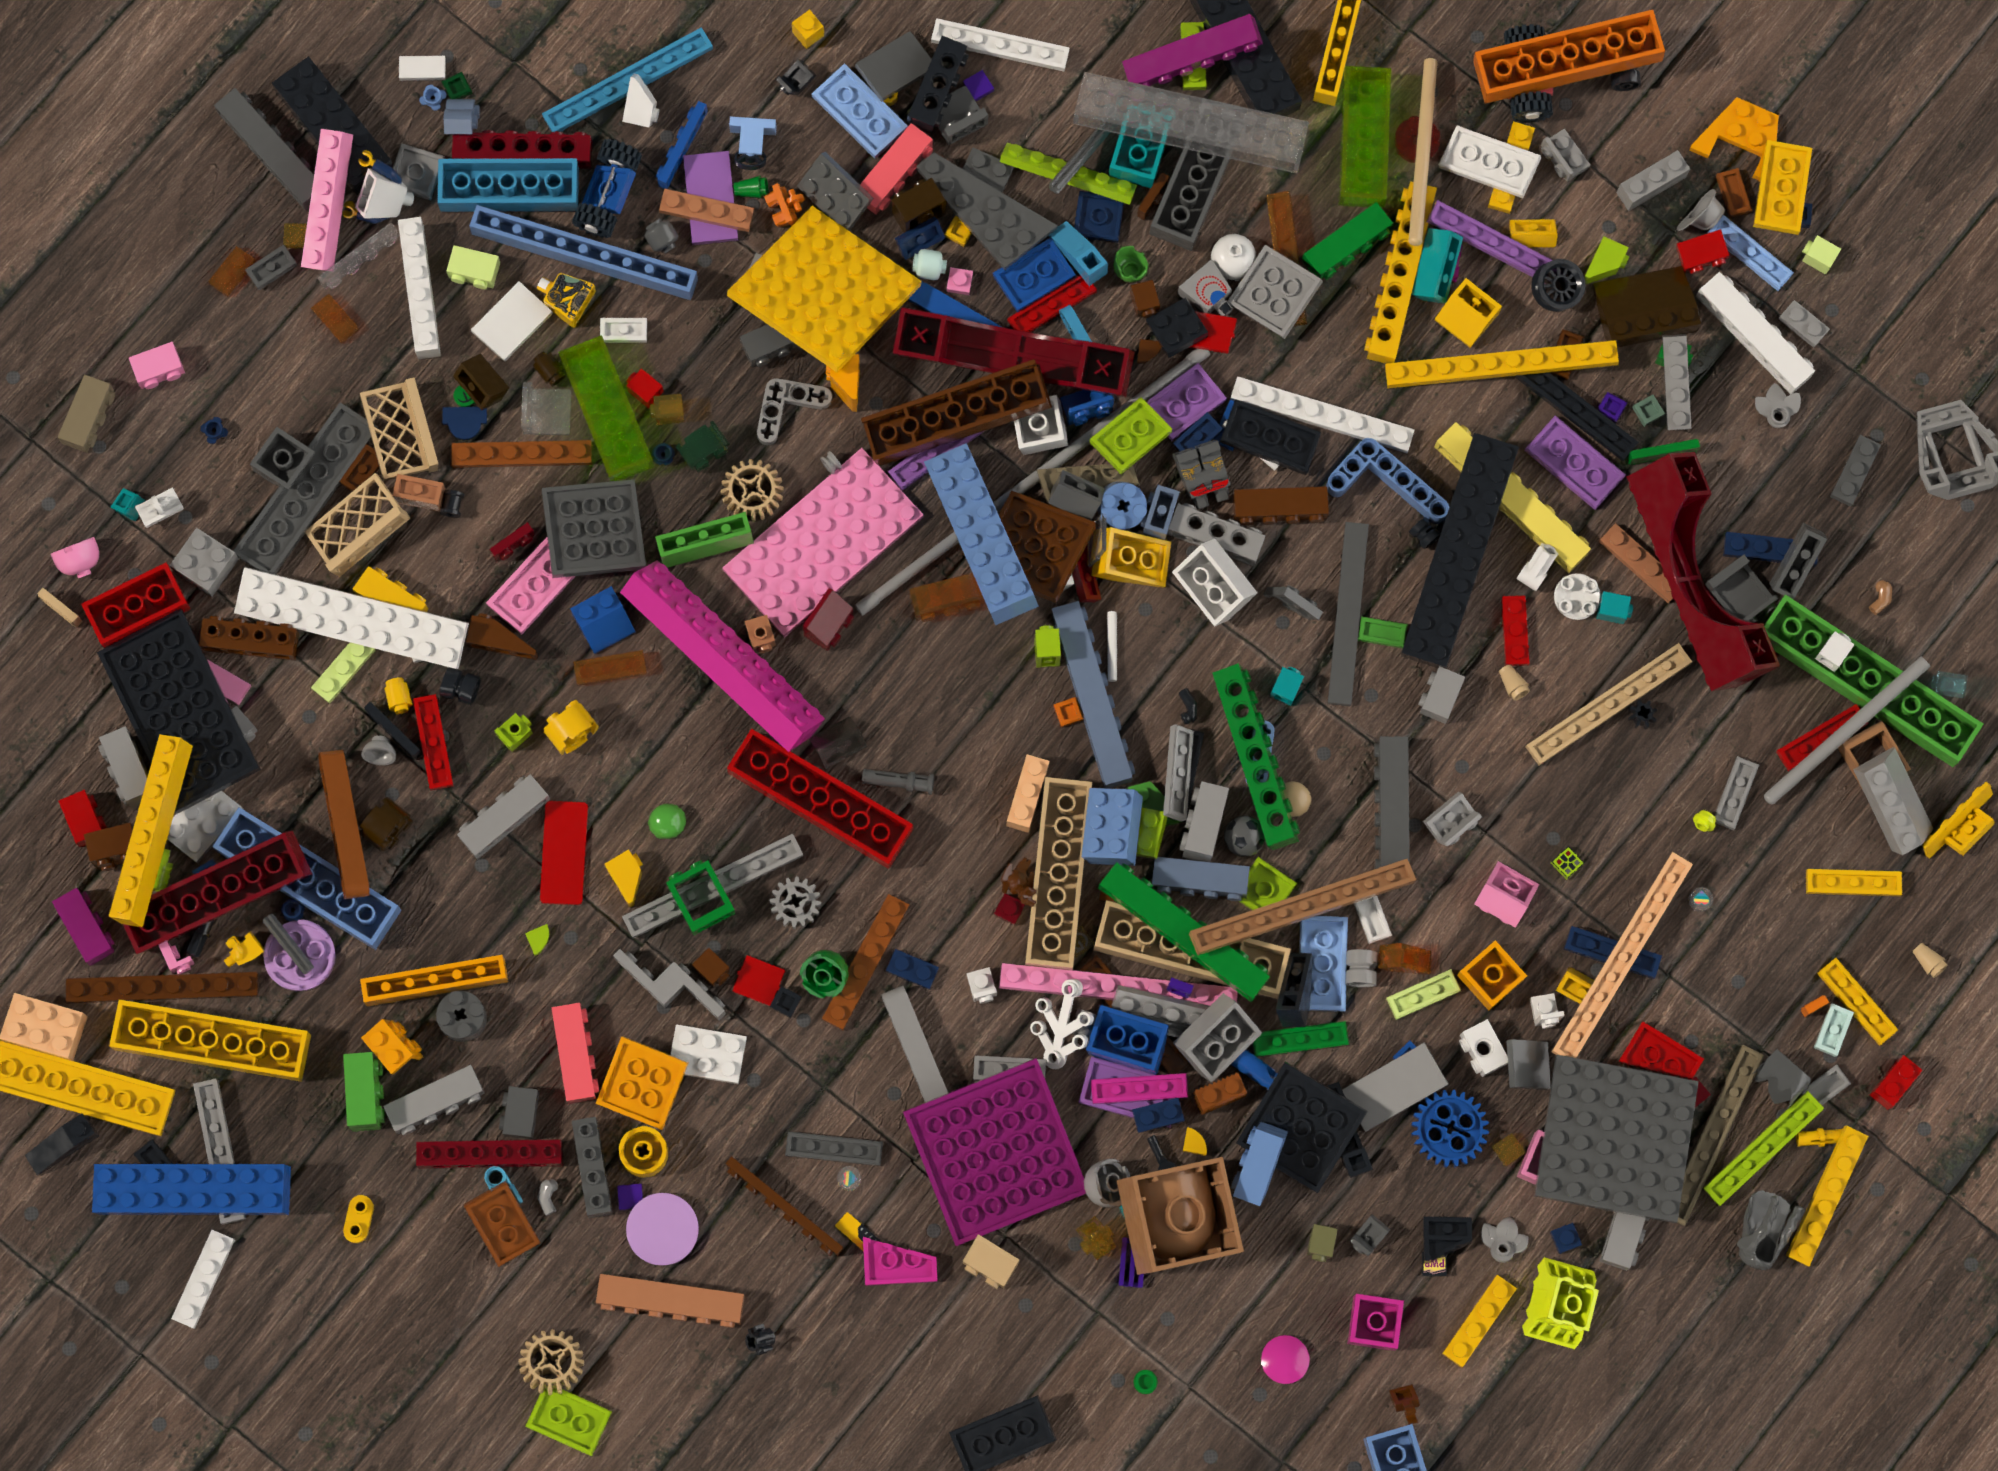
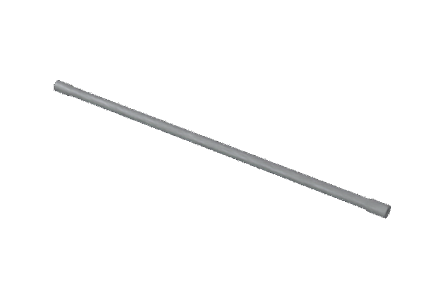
M1196 348L1185 359L1038 469L1059 468L1091 444L1090 438L1136 400L1142 397L1147 402L1197 363H1201L1211 355L1209 350ZM1036 470L993 502L997 513L1001 511L1011 491L1023 495L1040 482ZM955 532L951 533L877 590L869 593L854 606L858 612L864 616L877 606L880 601L958 544L959 541Z

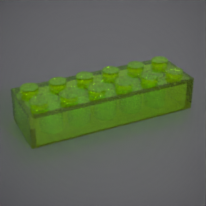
M1345 66L1343 74L1338 202L1340 206L1370 207L1375 202L1381 208L1385 206L1388 178L1391 68Z
M602 335L559 351L560 360L609 481H620L654 468L652 457Z

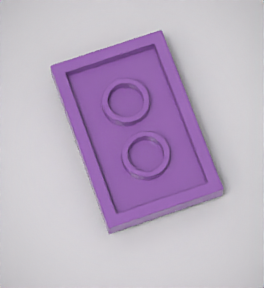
M1197 363L1149 399L1147 403L1173 429L1172 433L1168 435L1169 439L1173 441L1187 431L1206 412L1211 413L1223 404L1227 398L1199 363Z

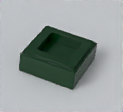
M462 72L441 81L450 99H462L473 94Z

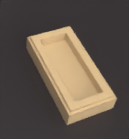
M44 588L37 593L38 597L74 627H78L83 622L78 615Z

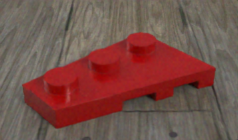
M1642 1021L1617 1063L1692 1080L1704 1058Z

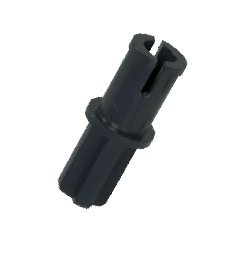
M215 920L192 930L194 934L186 950L187 954L193 957L200 956L207 938L211 937L209 933Z

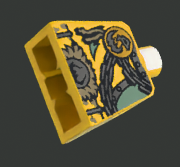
M559 273L554 282L542 277L537 285V289L546 294L544 304L573 328L577 325L596 292L594 284L563 273Z

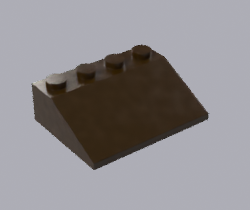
M1682 266L1592 284L1605 340H1616L1617 348L1662 339V336L1694 333L1701 326L1697 303Z

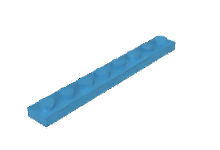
M701 27L542 113V116L551 132H561L626 97L630 77L633 74H639L645 85H648L711 51L713 45Z

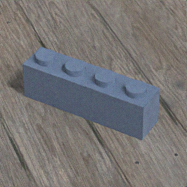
M1157 857L1154 862L1152 889H1157L1156 892H1164L1165 894H1170L1171 891H1180V895L1194 896V893L1204 894L1205 898L1217 899L1218 896H1227L1228 900L1241 901L1242 898L1247 899L1250 866Z

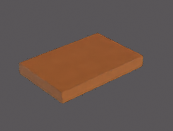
M506 1181L463 1204L498 1267L540 1244V1240Z

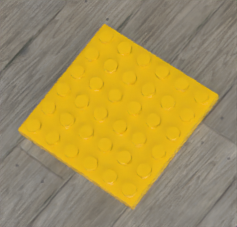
M811 206L727 291V296L838 373L920 288L922 281L817 208Z

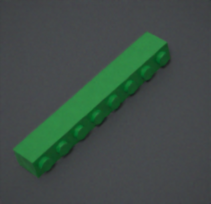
M1116 862L1099 884V889L1244 998L1252 1002L1269 980L1268 970L1259 963L1254 965L1248 960L1249 956L1240 949L1235 951L1229 945L1197 955L1189 933L1192 930L1207 926V924L1201 920L1196 922L1190 917L1191 913L1182 906L1176 907L1171 903L1172 899L1167 894L1156 892L1152 889L1153 885L1143 877L1141 879L1133 875L1134 870L1124 863L1120 865Z

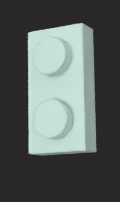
M1831 1003L1814 1048L1834 1057L1838 1056L1854 1012Z

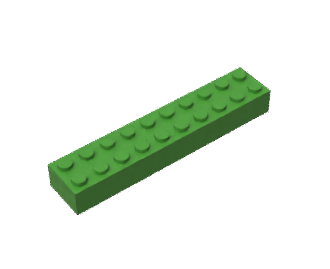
M1784 595L1764 625L1774 651L1861 708L1903 672L1850 636L1848 637L1851 639L1850 642L1854 644L1853 648L1835 672L1815 658L1834 632L1838 634L1844 632L1787 595ZM1917 680L1911 683L1875 715L1876 718L1951 767L1959 763L1984 725Z

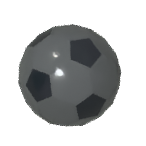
M1247 815L1232 819L1224 831L1225 845L1230 852L1240 857H1251L1257 854L1266 841L1260 821Z

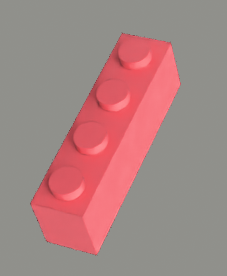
M912 123L860 184L874 198L867 209L875 215L880 210L884 211L889 206L892 195L894 193L897 194L903 189L906 178L908 176L912 177L917 172L916 166L923 158L926 159L933 152V139Z
M580 1003L551 1007L566 1101L568 1104L595 1100L596 1093H599L600 1090L598 1079H593L592 1069H596L594 1055H589L588 1046H592L590 1031H585L584 1023L588 1022L587 1009H582Z

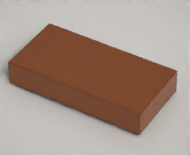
M1739 168L1717 173L1716 179L1729 218L1751 213L1752 207Z

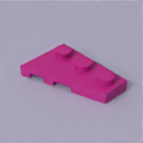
M863 1237L865 1286L937 1282L936 1257Z

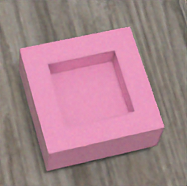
M950 267L947 292L969 295L973 271Z

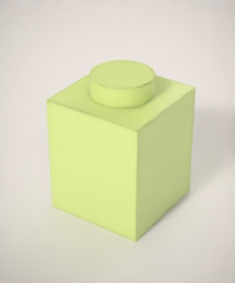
M1817 235L1814 242L1809 240L1802 252L1806 255L1802 261L1827 274L1841 248Z

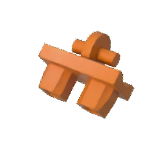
M777 183L772 186L773 191L765 195L764 198L770 208L778 205L781 208L780 212L772 215L775 225L779 228L787 225L792 226L798 220L796 212L802 211L800 204L805 201L804 195H796L794 189L787 192L786 187H780Z

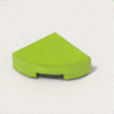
M547 924L525 933L535 956L544 950L548 942L549 928Z

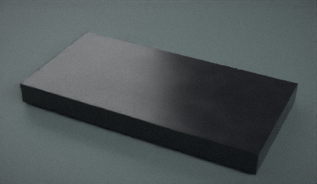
M1235 399L1220 443L1307 475L1321 432Z
M1039 1395L949 1432L965 1471H984L1057 1441Z

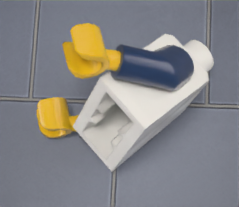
M364 150L362 154L368 156L369 161H363L359 158V163L364 167L370 165L372 169L368 168L356 205L352 201H346L344 207L352 211L343 210L342 214L345 218L350 219L353 216H357L359 220L377 224L389 219V217H397L400 214L402 205L411 206L413 204L414 195L412 192H407V187L402 182V177L391 166L378 159L375 161L372 153Z

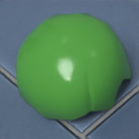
M1130 245L1121 247L1116 252L1113 268L1115 274L1120 279L1128 283H1136L1141 281L1147 274L1148 262L1143 252L1136 251L1134 246Z
M661 804L650 813L648 820L649 829L659 839H673L684 831L686 825L685 813L677 805Z

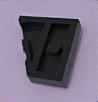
M1423 1217L1424 1264H1428L1471 1244L1472 1217Z

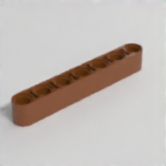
M342 749L319 752V767L344 899L368 897L369 883L344 751Z

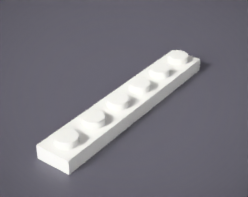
M937 18L931 38V43L939 44L943 35L967 45L968 51L1063 72L1065 71L1070 49L1065 46Z

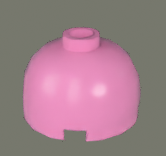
M95 537L53 552L51 557L58 570L63 574H77L78 578L91 574L90 569L97 564L100 552Z

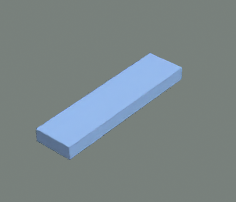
M1722 215L1718 223L1708 231V233L1721 229L1728 251L1777 291L1793 275V271L1725 215Z

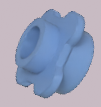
M428 85L419 101L421 105H428L432 110L437 111L441 108L442 100L446 98V92L439 90L433 85Z

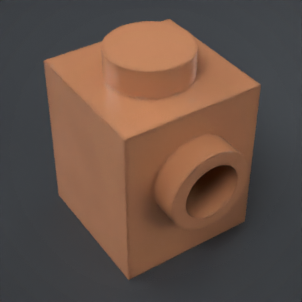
M767 615L745 621V627L754 652L766 653L776 646Z

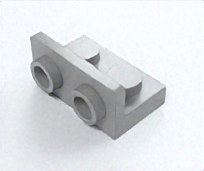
M1565 129L1550 138L1547 136L1543 139L1541 144L1543 155L1547 159H1551L1555 165L1556 173L1559 177H1564L1566 182L1590 168V163Z

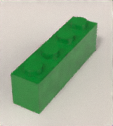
M1375 202L1305 252L1302 262L1312 274L1320 279L1325 278V280H1328L1336 274V269L1340 266L1346 267L1355 260L1354 256L1358 253L1364 254L1373 247L1372 243L1378 239L1380 241L1386 239L1391 234L1393 222L1380 205Z

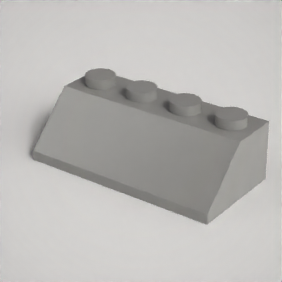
M1892 747L1853 769L1891 850L1904 855L1922 845L1933 831V827L1896 748Z

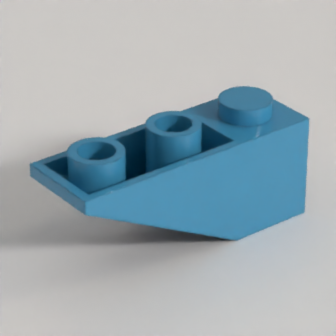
M1067 221L1058 226L1049 235L1089 286L1108 273V263Z

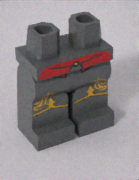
M1211 440L1196 445L1195 448L1191 447L1172 454L1187 497L1192 499L1197 509L1209 505L1207 493L1214 491L1217 502L1230 498L1228 486L1231 484L1222 460L1218 440Z

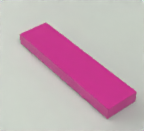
M1186 1073L1091 1080L1093 1104L1188 1098Z

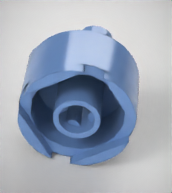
M1123 481L1112 482L1104 487L1102 502L1097 509L1101 519L1117 529H1130L1138 525L1147 513V502L1143 492L1137 486ZM1120 500L1126 502L1124 510L1117 509L1120 505Z

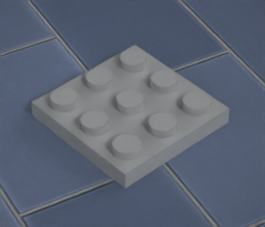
M1265 245L1227 302L1235 309L1285 339L1323 281Z

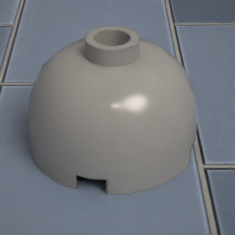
M1117 1159L1102 1160L1092 1165L1085 1174L1084 1189L1086 1195L1091 1202L1100 1207H1117L1122 1205L1116 1180L1131 1176L1125 1166L1122 1167L1117 1163L1119 1162Z

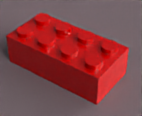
M167 562L81 604L103 648L114 644L180 608L184 613L191 610Z

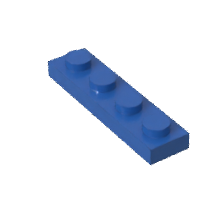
M698 101L695 107L692 106L687 115V119H689L687 124L679 129L676 145H672L669 148L666 156L668 160L665 166H660L656 174L660 188H669L683 161V156L686 155L708 113L707 104Z

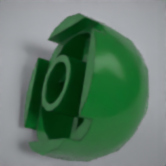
M832 950L813 952L804 961L800 969L803 987L810 994L818 998L837 996L844 989L849 977L848 966L844 958Z

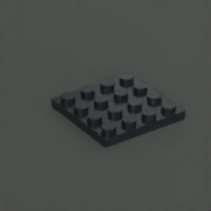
M1285 1061L1236 1144L1244 1149H1249L1250 1144H1247L1249 1134L1254 1126L1258 1127L1260 1122L1288 1131L1275 1168L1318 1193L1368 1111Z

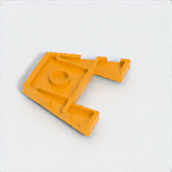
M1736 97L1695 140L1689 151L1708 158L1717 138L1761 157L1752 178L1760 181L1767 140L1777 141L1779 115Z

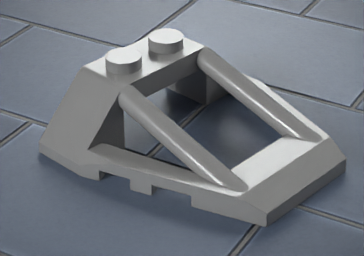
M1962 400L1917 411L1920 477L1929 494L1946 500L1991 489L1998 484V440L1990 429H1986L1979 422V417ZM1963 425L1977 467L1946 475L1931 433ZM1975 430L1993 452L1986 454V459L1983 457ZM1928 455L1930 457L1933 469H1930Z

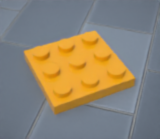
M621 1036L595 1104L663 1130L689 1062Z

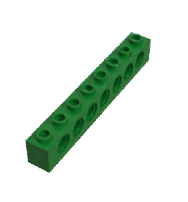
M1237 663L1213 672L1212 674L1267 846L1273 851L1299 842L1297 834L1300 833V829L1296 820L1292 821L1290 812H1293V808L1289 798L1285 799L1283 790H1286V786L1282 776L1278 777L1276 771L1279 768L1276 756L1271 755L1269 747L1272 746V742L1268 733L1264 734L1262 725H1265V721L1261 711L1257 712L1255 704L1258 703L1255 691L1250 690L1248 683L1251 682V677L1247 668L1244 669ZM1242 687L1239 695L1232 696L1234 688ZM1243 708H1248V714L1240 718V711ZM1254 729L1256 731L1255 736L1251 739H1246L1247 732ZM1257 751H1262L1261 759L1253 761V755ZM1269 773V779L1261 783V775ZM1272 794H1276V801L1273 804H1267V798ZM1283 816V823L1279 826H1274L1275 818Z

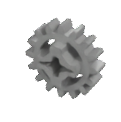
M797 876L794 882L786 878V885L779 882L778 887L780 890L772 891L776 898L770 899V904L776 906L771 909V912H778L776 920L784 919L783 926L786 927L789 923H792L793 929H796L797 923H800L804 928L806 920L813 923L812 915H819V911L815 908L821 906V902L816 901L820 897V893H813L816 886L814 884L807 886L808 879L801 883ZM795 888H801L807 893L802 894L796 891ZM787 891L786 899L780 903L781 896ZM793 898L800 901L799 907L795 908L794 904H792ZM812 903L810 910L804 915L806 905ZM784 913H793L795 914L796 918L789 917Z

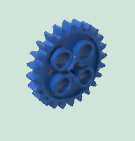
M1454 1089L1450 1096L1447 1095L1446 1090L1442 1091L1441 1097L1435 1092L1432 1094L1433 1101L1428 1097L1424 1099L1427 1106L1418 1105V1109L1422 1113L1413 1114L1418 1121L1411 1123L1412 1127L1417 1128L1416 1131L1411 1133V1136H1418L1419 1138L1414 1145L1423 1146L1419 1151L1420 1154L1428 1152L1427 1161L1435 1157V1165H1438L1441 1160L1444 1161L1445 1168L1448 1167L1450 1161H1452L1454 1167L1458 1166L1459 1160L1466 1165L1468 1163L1467 1156L1474 1160L1476 1156L1473 1151L1481 1153L1482 1148L1479 1144L1487 1143L1482 1136L1489 1134V1131L1483 1129L1484 1126L1489 1124V1121H1482L1481 1119L1486 1112L1479 1113L1477 1111L1481 1106L1480 1103L1472 1105L1474 1097L1465 1100V1092L1459 1097L1456 1096ZM1438 1108H1446L1449 1112V1117L1441 1119L1437 1115ZM1461 1116L1470 1118L1471 1126L1469 1128L1461 1126L1459 1122ZM1430 1120H1435L1436 1122L1444 1126H1447L1449 1123L1453 1124L1454 1130L1464 1133L1466 1132L1470 1135V1137L1467 1138L1456 1131H1453L1451 1134H1448L1446 1127L1434 1125L1430 1123ZM1435 1129L1439 1131L1441 1135L1439 1141L1430 1139V1130ZM1453 1138H1458L1462 1141L1463 1148L1461 1150H1455L1451 1146Z

